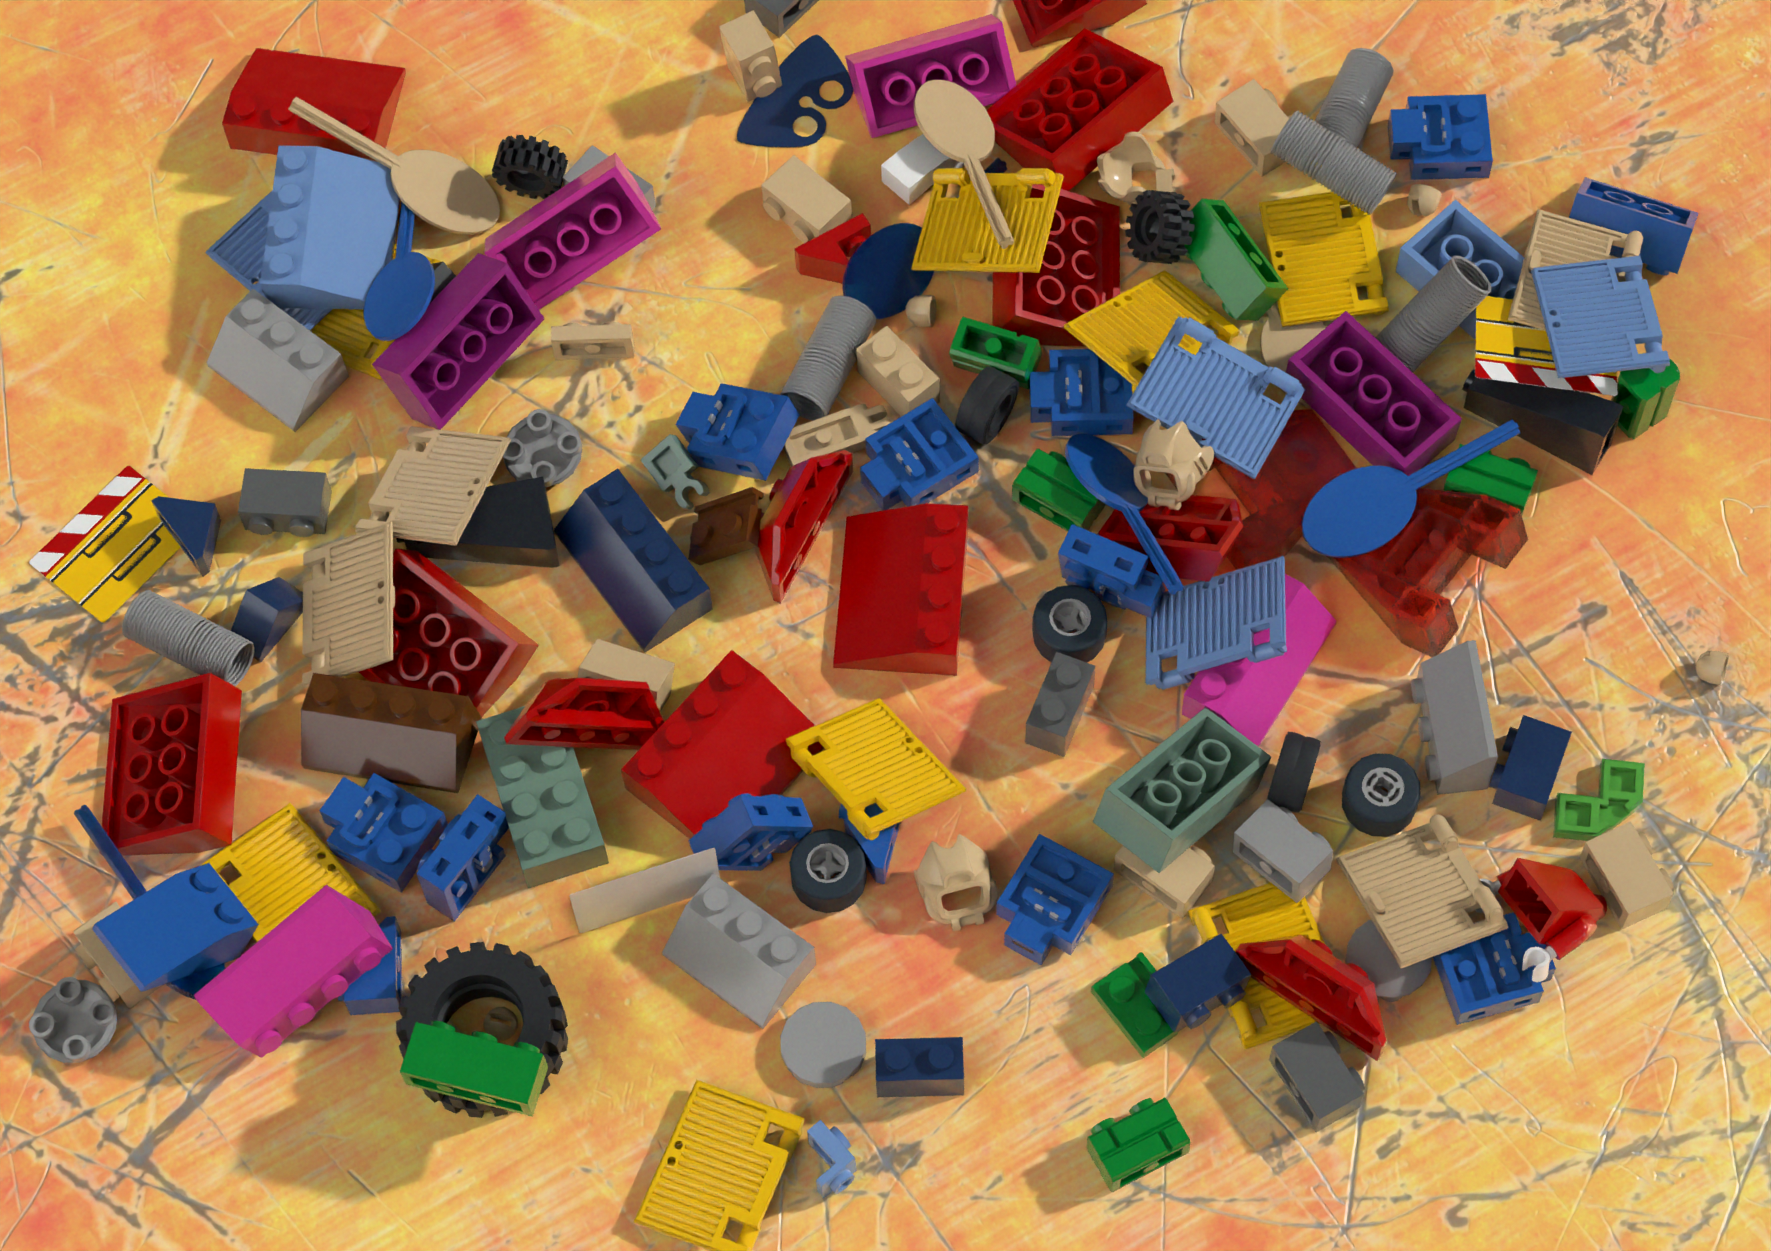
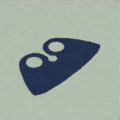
M816 34L803 41L779 66L782 86L766 97L754 99L739 126L737 140L739 142L765 147H802L816 143L823 136L826 130L824 116L811 107H801L799 100L807 96L812 99L815 105L821 108L837 109L850 100L853 94V87L845 66L821 36ZM827 81H837L843 86L844 93L838 100L827 101L819 94L820 86ZM802 116L812 117L817 123V130L808 137L799 136L793 130L794 121Z

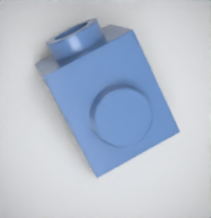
M819 1120L807 1130L809 1145L830 1167L816 1180L817 1192L825 1198L832 1191L835 1194L842 1192L852 1183L855 1178L853 1173L856 1172L855 1157L848 1151L851 1145L844 1134L835 1126L829 1130Z

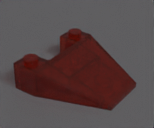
M1312 409L1294 410L1255 479L1214 457L1207 471L1209 472L1216 468L1250 514V516L1242 520L1243 528L1226 556L1234 568L1238 570L1281 556L1285 557L1303 536L1302 519L1308 504L1315 494L1336 477L1357 469ZM1165 473L1177 489L1175 476L1171 473Z
M1419 488L1416 490V506L1410 520L1392 540L1380 548L1363 555L1347 558L1327 557L1402 644L1430 657H1434L1441 653L1459 630L1450 599L1440 594L1471 555L1504 569L1508 567L1529 540L1520 509L1487 495Z

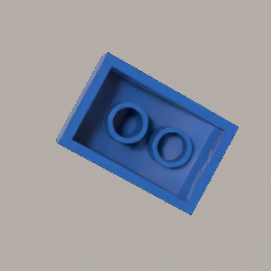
M210 863L173 875L95 923L92 930L138 989L144 992L239 958L259 924Z

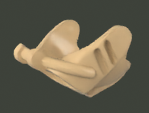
M1139 132L1125 134L1120 144L1097 157L1101 177L1098 183L1101 189L1114 198L1127 202L1130 206L1131 204H1137L1135 198L1138 195H1143V191H1146L1140 186L1133 187L1132 174L1135 171H1155L1157 191L1176 193L1175 188L1172 187V180L1175 178L1174 169L1165 168L1162 161L1153 155L1149 143Z
M1158 418L1143 435L1141 448L1133 469L1134 482L1138 490L1148 497L1150 507L1158 508L1161 505L1168 506L1171 510H1179L1182 506L1181 502L1187 500L1192 495L1195 484L1209 470L1214 459V450L1211 446H1203L1201 448L1189 433L1187 425L1183 421L1178 422L1167 430H1161V423ZM1149 471L1173 474L1178 490L1152 487Z
M961 834L957 836V841L951 848H943L932 841L926 850L919 868L914 870L919 893L924 900L928 914L934 920L943 924H951L953 932L961 930V927L975 923L976 926L984 924L983 915L989 912L995 905L998 891L996 881L992 879L987 854L979 846ZM980 886L981 898L979 903L958 910L947 911L944 909L941 900L944 894Z

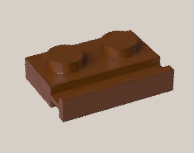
M750 487L695 506L694 512L698 514V521L692 525L688 560L700 566L758 547L762 509L758 508V501L763 499L764 493L754 487Z

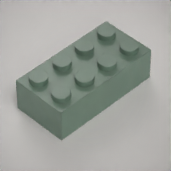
M520 707L478 720L476 723L529 889L608 864L609 861L574 748L506 744L504 736L524 709V707Z
M1205 707L1106 788L1093 823L1160 873L1258 789L1271 756Z

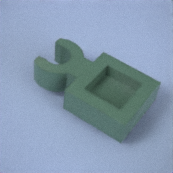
M669 434L641 459V462L662 491L670 492L675 488V499L682 508L692 509L694 507L688 497V493L693 487L700 496L710 494L707 485L703 481L694 479L691 476V473L699 466L676 435Z

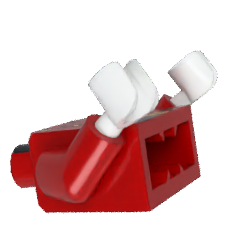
M1517 858L1510 870L1496 876L1497 881L1491 882L1488 879H1480L1483 885L1489 887L1494 897L1500 894L1538 944H1546L1547 947L1545 949L1531 947L1524 954L1522 970L1524 971L1530 966H1536L1532 974L1533 982H1541L1547 978L1551 960L1554 958L1561 960L1595 933L1597 928L1596 922L1602 919L1607 912L1605 897L1593 894L1579 875L1568 868ZM1481 908L1476 910L1478 913H1484Z

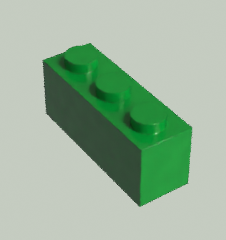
M1201 199L1191 209L1194 218L1189 220V224H1194V231H1189L1188 236L1193 239L1191 245H1184L1188 250L1185 256L1193 260L1202 272V280L1207 286L1215 290L1223 301V309L1229 316L1236 320L1258 321L1289 288L1225 201Z
M433 1020L430 1021L429 1025L419 1022L415 1023L400 1069L406 1085L533 1117L548 1070L544 1054L539 1053V1048L524 1042H515L514 1046L498 1043L496 1037L480 1031H473L471 1036L455 1032L456 1029L453 1026L441 1021Z

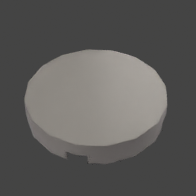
M813 1002L799 1008L786 1021L780 1035L781 1057L785 1066L800 1083L814 1088H833L842 1084L844 1080L854 1076L860 1070L866 1056V1033L859 1018L847 1007L833 1002Z

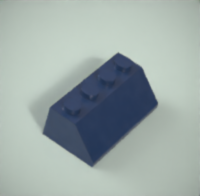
M619 469L584 489L554 528L555 535L644 653L713 610L710 588Z

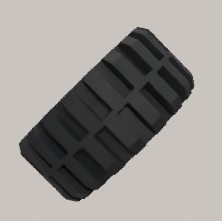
M484 942L470 943V951L462 953L459 947L456 946L446 950L448 958L438 962L434 957L424 965L427 973L423 978L419 975H414L408 984L411 995L410 997L402 996L398 1007L402 1019L396 1021V1034L401 1043L399 1049L403 1059L416 1022L427 1025L433 1020L448 1023L449 1019L460 1007L472 1000L484 997L501 998L516 1005L521 1012L523 1027L516 1042L531 1044L540 1049L539 1053L544 1054L548 1070L540 1094H543L550 1086L548 1076L550 1073L558 1074L563 1064L560 1055L561 1052L567 1051L568 1036L565 1028L568 1026L556 987L551 983L548 973L542 966H535L532 958L522 951L513 955L507 945L496 943L493 951L487 950ZM423 1089L425 1095L433 1102L441 1101L446 1110L456 1114L461 1109H465L469 1117L482 1118L484 1110H492L495 1117L508 1114L507 1110Z

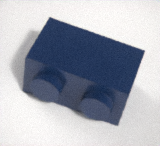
M1523 715L1518 729L1509 728L1502 751L1510 753L1506 765L1497 763L1489 787L1497 790L1492 804L1541 821L1572 731Z
M1221 933L1151 974L1145 993L1175 1033L1187 1025L1190 1029H1194L1211 1016L1212 1010L1221 1005L1229 1008L1240 1001L1246 995L1244 990L1252 974Z
M963 1037L875 1039L877 1098L964 1095Z

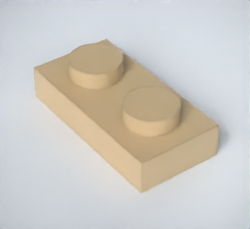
M607 322L603 325L583 326L578 323H567L563 326H551V343L555 360L634 358V338L631 324Z

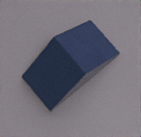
M161 496L151 500L158 518L202 577L208 574L221 523L215 503Z
M280 577L246 590L231 631L253 642L255 648L253 658L262 662L303 613V592Z

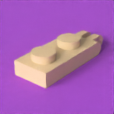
M859 404L793 427L783 449L791 467L809 458L842 450L853 453L866 448L865 438L891 422L888 418L883 419L887 415L883 405L867 409L865 404Z

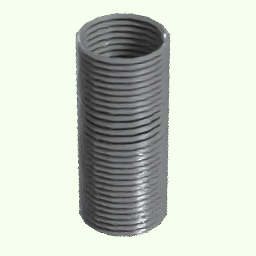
M1352 49L1346 56L1322 104L1319 114L1316 116V123L1323 125V128L1326 127L1331 133L1334 132L1339 138L1342 137L1343 140L1357 148L1393 76L1394 70L1391 63L1383 55L1371 49Z
M1299 110L1295 111L1287 121L1270 151L1271 154L1274 153V156L1294 166V169L1297 168L1304 175L1307 174L1312 180L1315 179L1317 183H1321V186L1324 185V188L1331 189V192L1334 191V194L1351 202V205L1354 204V207L1361 208V211L1368 215H1371L1397 175L1396 172H1393V169L1390 170V167L1383 166V163L1376 161V159L1367 155L1366 152L1363 153V150L1360 151L1356 146L1353 147V144L1346 142L1342 137L1339 138L1334 132L1331 133L1326 127L1323 128V125L1306 117V114L1303 115V112L1300 113Z
M1453 256L1375 338L1413 373L1483 299L1490 294L1491 284L1485 274L1474 263L1462 256Z
M840 295L830 299L804 351L801 353L802 355L799 357L789 379L785 383L786 385L780 395L790 398L800 414L799 416L816 420L829 414L837 395L856 362V348L866 342L876 324V317L865 304L854 298Z
M151 590L141 592L132 601L124 616L122 632L126 638L159 653V655L177 664H181V666L197 674L212 673L236 686L244 678L252 663L255 649L252 641L207 620L197 613H193V611Z

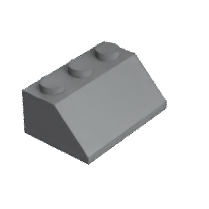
M252 289L226 315L207 360L209 368L294 432L349 377L341 353L255 289Z
M1471 640L1422 662L1417 678L1411 680L1413 701L1415 704L1421 703L1423 717L1418 718L1421 742H1428L1430 755L1425 757L1426 774L1429 781L1435 780L1437 795L1488 789L1498 758L1476 640Z
M715 874L709 877L687 903L662 951L664 957L762 1029H764L816 965L814 946Z

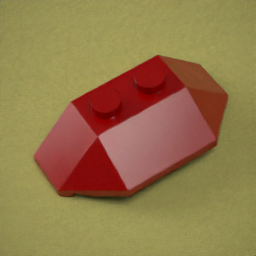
M842 450L809 458L790 467L784 479H777L773 485L769 496V501L771 502L765 513L762 512L758 547H755V552L773 601L780 604L783 601L853 473L851 452Z
M1191 495L1187 500L1181 502L1182 506L1179 510H1171L1168 506L1161 505L1158 508L1150 507L1147 502L1145 508L1139 513L1179 579L1209 582L1230 552L1243 528L1240 506L1237 500ZM1114 509L1097 535L1147 555L1122 511ZM1148 557L1149 563L1145 570L1159 575Z
M556 678L548 680L541 686V689L521 711L504 736L506 744L639 750L659 729L664 720L647 682Z
M1302 935L1242 943L1238 946L1235 952L1252 974V979L1374 1060L1378 1061L1387 1040L1374 982L1369 980L1368 974L1362 968L1353 963H1347L1346 965L1334 957L1330 948L1316 939L1308 940Z

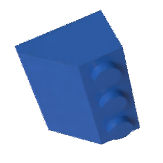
M1585 177L1576 194L1569 218L1629 234L1631 231L1641 232L1643 242L1639 256L1642 263L1647 264L1646 269L1653 273L1669 275V272L1678 274L1699 213ZM1612 245L1609 255L1621 258L1624 248Z

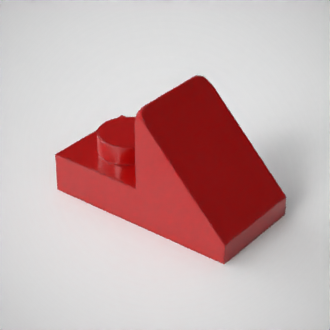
M861 213L794 248L796 269L799 274L845 285H853V267L847 257H856L862 254L868 246L872 245L871 224L865 215Z

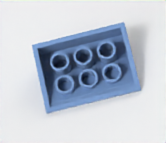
M278 146L260 282L264 295L269 301L282 308L364 309L366 297L373 281L380 271L393 260L400 198L396 194L391 182V169L376 161L318 146Z

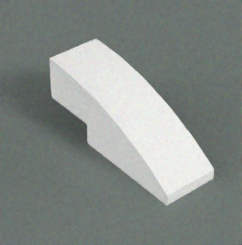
M922 134L881 165L882 182L910 205L934 185L933 172L938 168H962L965 164L941 153Z

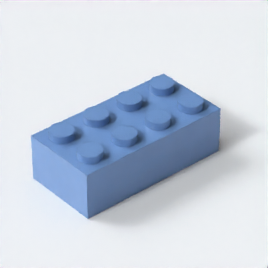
M1454 200L1400 248L1396 273L1417 291H1420L1453 256H1462L1474 263L1488 278L1491 284V292L1488 296L1513 299L1524 257L1457 200ZM1476 308L1458 325L1475 340Z

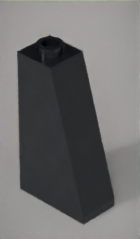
M1475 369L1470 372L1462 388L1463 391L1467 392L1464 409L1497 426H1501L1513 419L1518 424V429L1521 432L1517 435L1518 437L1593 475L1612 444L1624 407L1616 402L1587 392L1475 377Z
M543 477L486 487L457 545L396 538L397 543L405 542L407 550L418 551L426 558L549 568L560 566Z

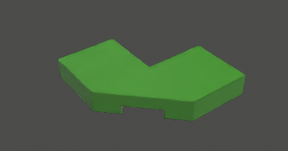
M1602 759L1600 763L1598 797L1557 793L1555 798L1553 837L1588 841L1612 830L1637 811L1643 803L1645 763Z

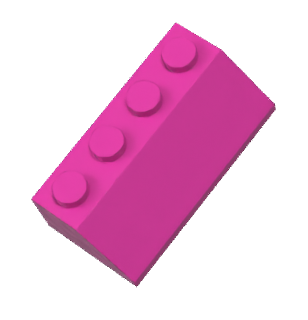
M992 14L845 56L853 91L871 138L917 126L918 123L914 114V100L919 88L928 81L946 80L953 82L969 91L983 106L996 103L1016 86L1002 21Z
M615 152L488 236L485 240L484 253L488 257L506 262L536 307L541 309L660 231L661 226L638 183Z
M1285 574L1287 652L1282 656L1258 663L1250 662L1246 657L1199 671L1184 693L1182 715L1192 719L1206 707L1259 747L1336 625L1335 618L1302 582ZM1270 628L1254 633L1255 645L1270 641Z
M325 885L194 994V997L238 1046L262 1058L267 1053L276 1050L282 1044V1041L297 1028L310 1022L314 1018L315 1013L332 999L345 993L348 986L362 974L375 968L381 959L393 948L369 910Z

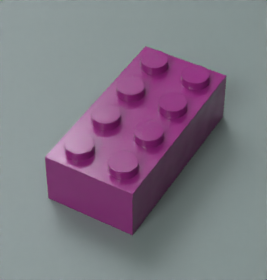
M478 253L429 304L417 324L406 334L397 338L372 365L412 420L441 430L545 318L506 262Z
M1347 311L1341 314L1288 360L1286 373L1298 379L1299 383L1302 384L1301 386L1305 389L1301 398L1373 466L1392 467L1409 476L1422 469L1455 440L1462 418Z

